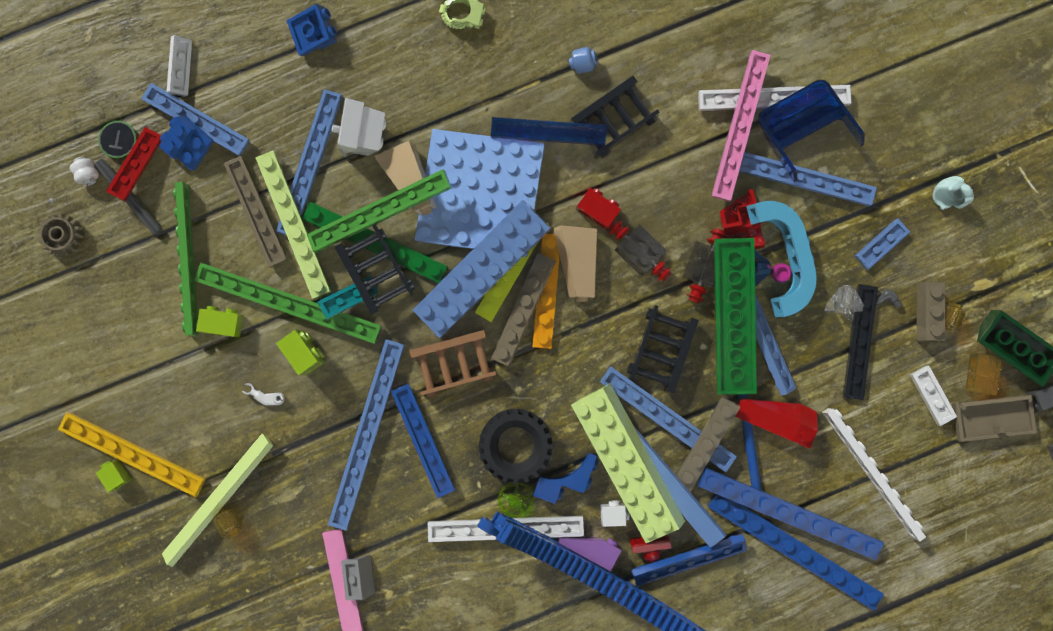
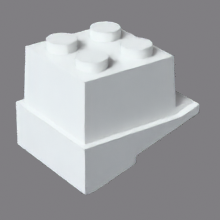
M345 98L341 126H332V132L339 134L338 149L342 151V156H346L348 153L369 156L382 148V130L386 127L384 112L365 107L364 102Z

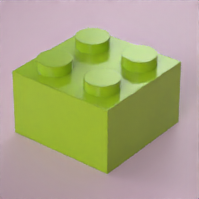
M294 330L276 343L298 375H308L325 363L323 359L325 357L324 353L319 347L315 348L312 344L314 340L308 332Z

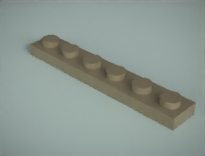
M239 156L223 163L268 266L271 268L287 261L288 258L244 158Z
M537 253L491 359L506 366H511L555 266V260Z
M723 396L676 475L690 492L740 409L738 404Z

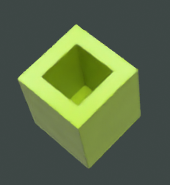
M109 460L100 466L101 470L96 472L107 492L115 491L132 480L120 460L114 462Z

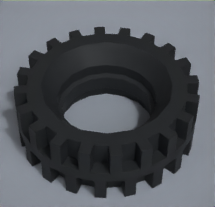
M513 408L501 411L487 422L480 435V459L485 469L493 477H497L505 483H526L533 478H537L547 468L552 457L553 443L551 433L544 421L531 411ZM514 427L522 428L529 432L534 442L531 456L524 462L516 464L503 459L498 450V441L502 433Z

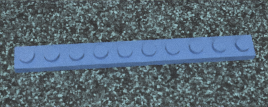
M385 340L328 522L329 526L345 531L348 530L403 353L404 344Z

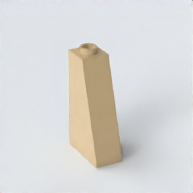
M410 141L375 155L377 162L398 190L426 177L416 146ZM433 197L412 207V209L420 215H427L437 208Z
M562 225L555 227L554 233L569 298H576L577 302H588L589 298H595L597 229Z

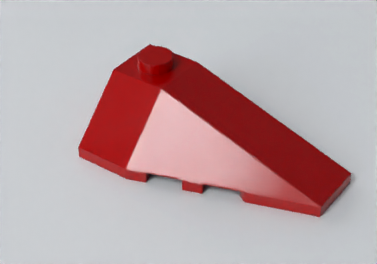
M753 399L740 400L738 404L740 409L735 415L736 418L797 445L811 449L818 432L817 411L800 403Z

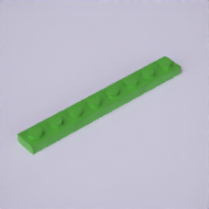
M442 169L308 233L307 237L313 252L317 253L452 189L445 170Z
M175 182V188L173 189V196L176 200L174 214L178 222V226H176V235L179 237L177 254L180 256L178 272L181 275L179 290L183 298L181 312L184 313L182 330L185 332V336H199V332L196 331L198 312L196 282L194 281L195 267L189 185L184 182Z

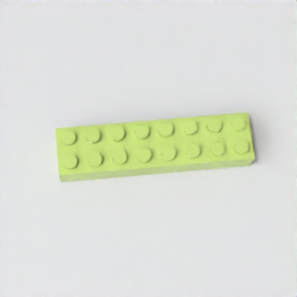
M608 384L571 404L645 543L679 530L684 524L685 519L612 385Z

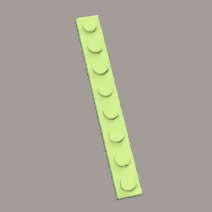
M270 151L255 157L312 299L330 293L331 289L318 257L311 248L307 237L308 232L276 153Z

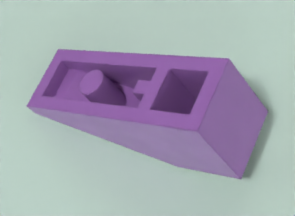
M559 537L558 539L560 544L608 571H611L622 551L618 547L619 543L611 538L606 540L593 537Z

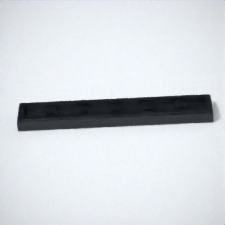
M857 285L843 389L844 398L864 400L878 287Z

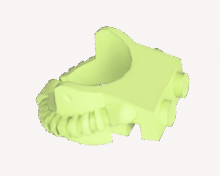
M446 0L444 5H440L439 13L442 14L441 17L444 23L450 28L452 27V29L471 28L473 26L479 29L483 24L482 15H485L486 8L478 0ZM454 3H463L469 7L471 12L464 19L452 18L451 20L447 15V8Z

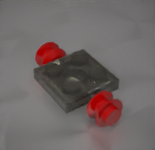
M615 221L609 228L611 231L609 235L614 233L616 235L615 241L623 240L615 251L640 276H643L650 268H654L651 276L657 275L659 277L658 282L660 280L664 282L671 275L669 272L671 268L666 269L664 267L665 262H660L657 265V261L667 250L641 225L629 235L627 234L629 227L624 228L622 226L623 221L620 223Z
M715 228L714 231H709L712 237L706 240L710 246L698 241L693 246L682 276L685 279L696 282V285L689 286L692 290L691 293L686 294L689 297V301L698 304L700 301H704L702 294L707 293L704 286L715 289L714 239L728 238L725 235L726 232L721 229Z

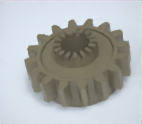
M63 214L58 216L51 215L50 219L45 218L44 224L39 226L41 229L38 232V235H40V240L38 241L44 244L42 248L49 250L48 253L56 254L57 256H63V254L70 255V250L77 251L76 244L82 245L78 240L79 238H84L83 235L79 234L83 228L77 226L79 222L73 220L71 216Z

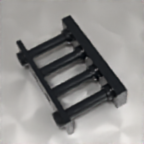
M631 76L571 118L570 124L574 129L578 126L583 128L598 149L594 155L595 159L599 157L605 158L611 153L610 150L645 125L649 127L658 120L659 110L657 109L650 113L636 94L635 87L638 81L634 76ZM624 94L631 98L644 117L637 124L633 122L619 102V98ZM609 105L615 108L629 128L621 135L604 113V108ZM593 116L599 118L614 139L605 146L589 125L588 119Z
M376 225L373 226L376 234L349 248L348 246L344 248L342 243L335 246L338 255L373 317L380 313L378 310L381 307L380 305L408 291L410 296H413L412 290L415 289L410 278L408 280L405 279L385 242L387 236L382 228L378 229ZM379 240L381 241L385 249L383 252L360 264L352 263L350 258L353 257L354 253ZM388 257L394 265L393 268L369 281H362L360 274H362L363 270ZM399 274L403 282L401 286L378 298L370 296L369 291H371L372 287Z
M654 305L652 309L648 308L645 319L648 321L634 362H630L628 366V378L634 379L635 374L662 383L665 386L664 391L674 393L699 320L689 318L688 321L682 322L657 313L659 306ZM656 320L681 329L684 332L682 339L676 340L650 331L653 321ZM650 338L675 347L678 350L676 357L669 358L644 349L647 339ZM643 356L669 365V368H672L670 374L663 376L638 367L641 357Z

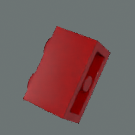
M589 188L577 205L576 210L607 231L621 211V208H619V204L616 201L604 198V194L600 190Z

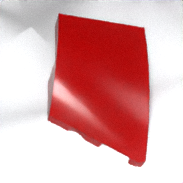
M753 189L748 190L747 194L733 201L730 206L722 209L719 212L721 229L728 236L725 239L754 238L755 249L765 248L761 222L751 225L746 207L757 203Z

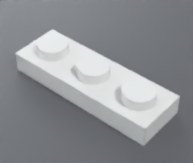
M176 35L171 36L167 93L183 97L188 96L192 40Z
M925 366L910 374L937 426H941L957 417L930 366Z

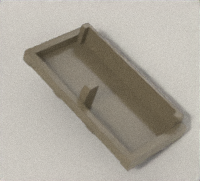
M1032 395L952 404L953 410L957 415L954 420L958 442L1037 433Z

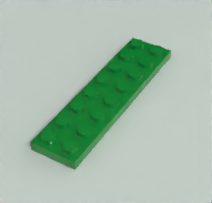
M754 238L714 239L716 394H757Z

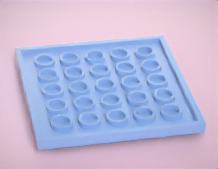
M432 129L425 174L427 177L442 169L445 170L452 189L434 197L437 208L433 209L430 214L418 215L415 241L474 249L521 200H525L535 210L545 144Z

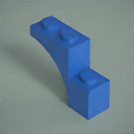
M588 452L583 463L576 470L565 476L549 478L539 475L533 496L555 504L556 500H560L564 489L561 486L582 493L585 492V489L589 490L592 479L589 477L591 472L596 470L599 460H596L597 456Z

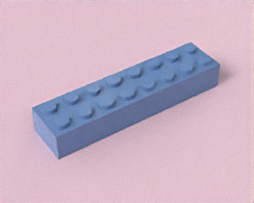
M521 200L413 311L441 338L552 228L525 200Z

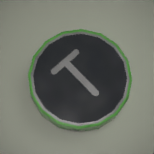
M113 121L101 129L99 146L107 156L114 159H125L137 141L138 135L128 123Z

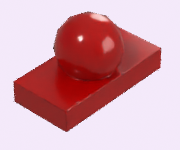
M668 534L648 543H645L643 537L629 539L632 553L642 552L643 558L648 562L657 561L660 558L661 550L671 548Z

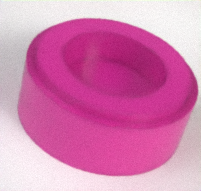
M777 264L771 270V277L775 282H786L791 277V269L786 264Z

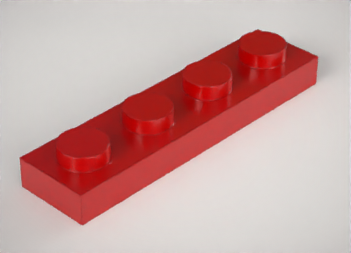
M144 127L107 188V194L126 202L161 144L160 134Z

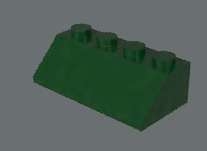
M991 310L980 325L977 342L1043 387L1053 374V346L1004 311Z

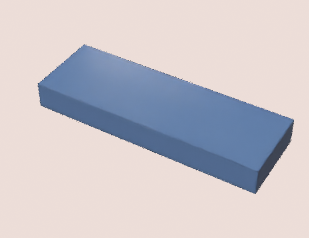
M897 218L854 257L866 270H869L903 240L910 231Z

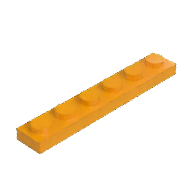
M546 234L542 238L541 255L555 260L556 263L536 307L532 347L551 349L560 255L555 234Z

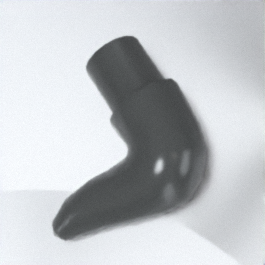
M885 290L876 300V304H880L889 299L895 308L902 305L898 299L899 297L892 290Z

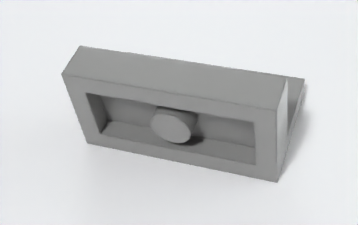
M366 555L361 558L342 560L346 600H363L375 594L371 556Z

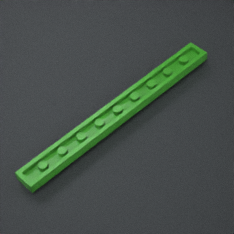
M200 263L194 281L374 344H376L382 327L381 325L343 312L326 320L319 305L315 302Z

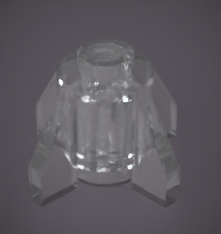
M843 285L837 289V292L826 303L824 311L825 313H835L836 311L839 314L845 315L848 320H853L854 312L863 311L864 304L858 292L852 286Z

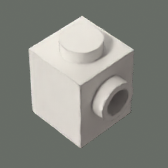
M618 500L609 501V504H600L601 524L603 527L626 526V520H629V511L625 509L624 504H620Z

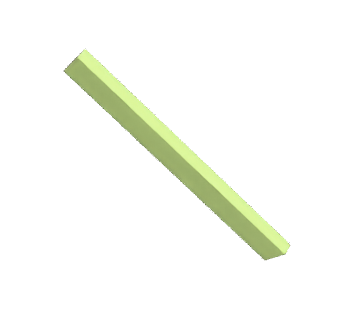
M262 433L164 550L162 555L167 565L173 567L270 451L273 444L266 435Z

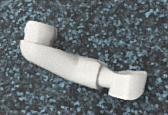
M250 383L245 385L251 386V392L246 393L242 391L246 395L254 396L255 400L266 406L281 405L285 399L284 395L279 392L264 394L260 390L257 391Z

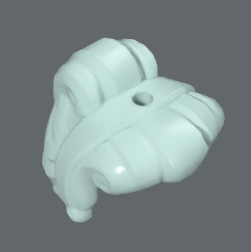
M952 176L942 180L933 191V200L940 206L941 210L950 208L953 205L960 209L971 204L974 199L973 190L959 176Z

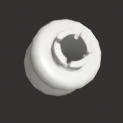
M78 157L70 165V171L74 175V180L77 184H83V186L88 184L90 186L99 177L92 159Z

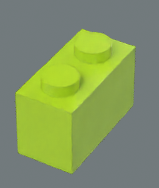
M207 306L206 309L199 310L197 332L240 337L243 315L237 314L238 310L226 308V311L222 312L218 311L219 307Z

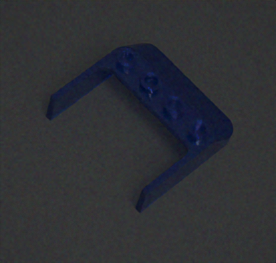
M817 80L762 110L758 116L759 124L770 147L794 182L798 181L797 170L783 149L834 121H843L859 145H864L865 133L830 84L825 80Z

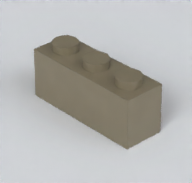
M925 282L916 284L917 341H945V283Z

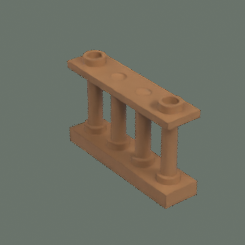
M485 330L409 350L411 358H416L419 361L427 390L421 391V396L433 397L438 395L437 391L482 379V382L494 380L493 376L497 375L496 371H489L482 345L484 343L483 339L487 338ZM471 342L472 345H475L483 374L472 378L463 349L465 348L464 344ZM453 348L454 351L456 350L464 380L454 383L445 353H447L446 349ZM434 352L435 356H438L445 385L434 388L426 359L428 358L427 354Z

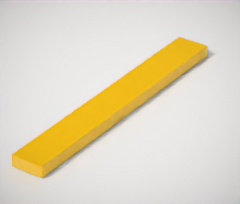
M66 412L58 428L59 431L194 497L198 496L206 480L70 412Z

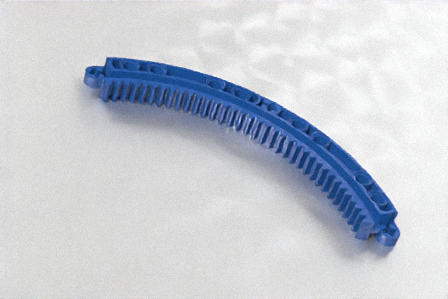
M496 511L492 520L482 517L477 525L484 532L495 536L496 540L502 544L540 559L542 562H546L556 569L558 568L587 586H591L594 590H598L601 594L633 611L634 614L647 620L656 628L661 629V631H706L619 575L608 571L560 544L555 539Z

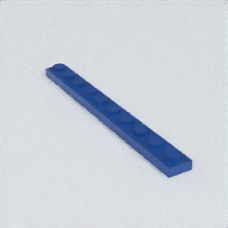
M705 467L698 486L871 559L877 560L884 545V542L709 468Z
M714 494L707 506L872 610L876 609L884 595L882 592L741 504L718 494Z

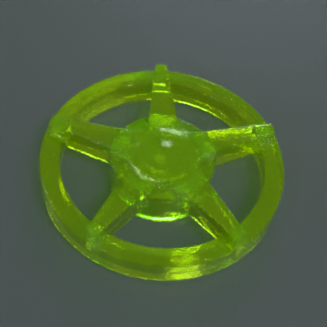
M509 482L501 488L498 494V506L508 517H523L533 507V493L522 482L518 484ZM516 485L515 491L510 495L502 493L508 486ZM518 485L525 487L530 495L522 496L518 492ZM501 495L508 499L509 505L506 510L501 505ZM531 498L530 506L524 512L521 506L523 500ZM512 507L518 508L522 514L513 515L508 513V511Z

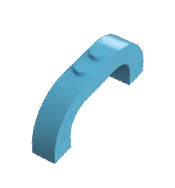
M764 201L746 206L751 225L760 222H770L776 225L782 233L793 281L787 293L770 300L775 317L795 314L809 303L816 288L817 277L814 256L811 253L810 240L806 234L804 224L792 208L781 202Z

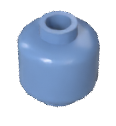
M590 47L574 50L572 58H569L571 69H575L578 74L594 71L595 65H598L595 50H591Z

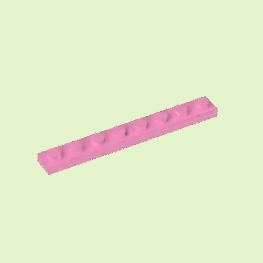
M755 50L750 52L711 197L727 202H730L732 199L769 63V54Z

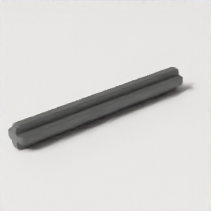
M103 159L98 160L95 166L107 181L111 183L116 174ZM131 193L126 203L153 235L160 233L162 228Z

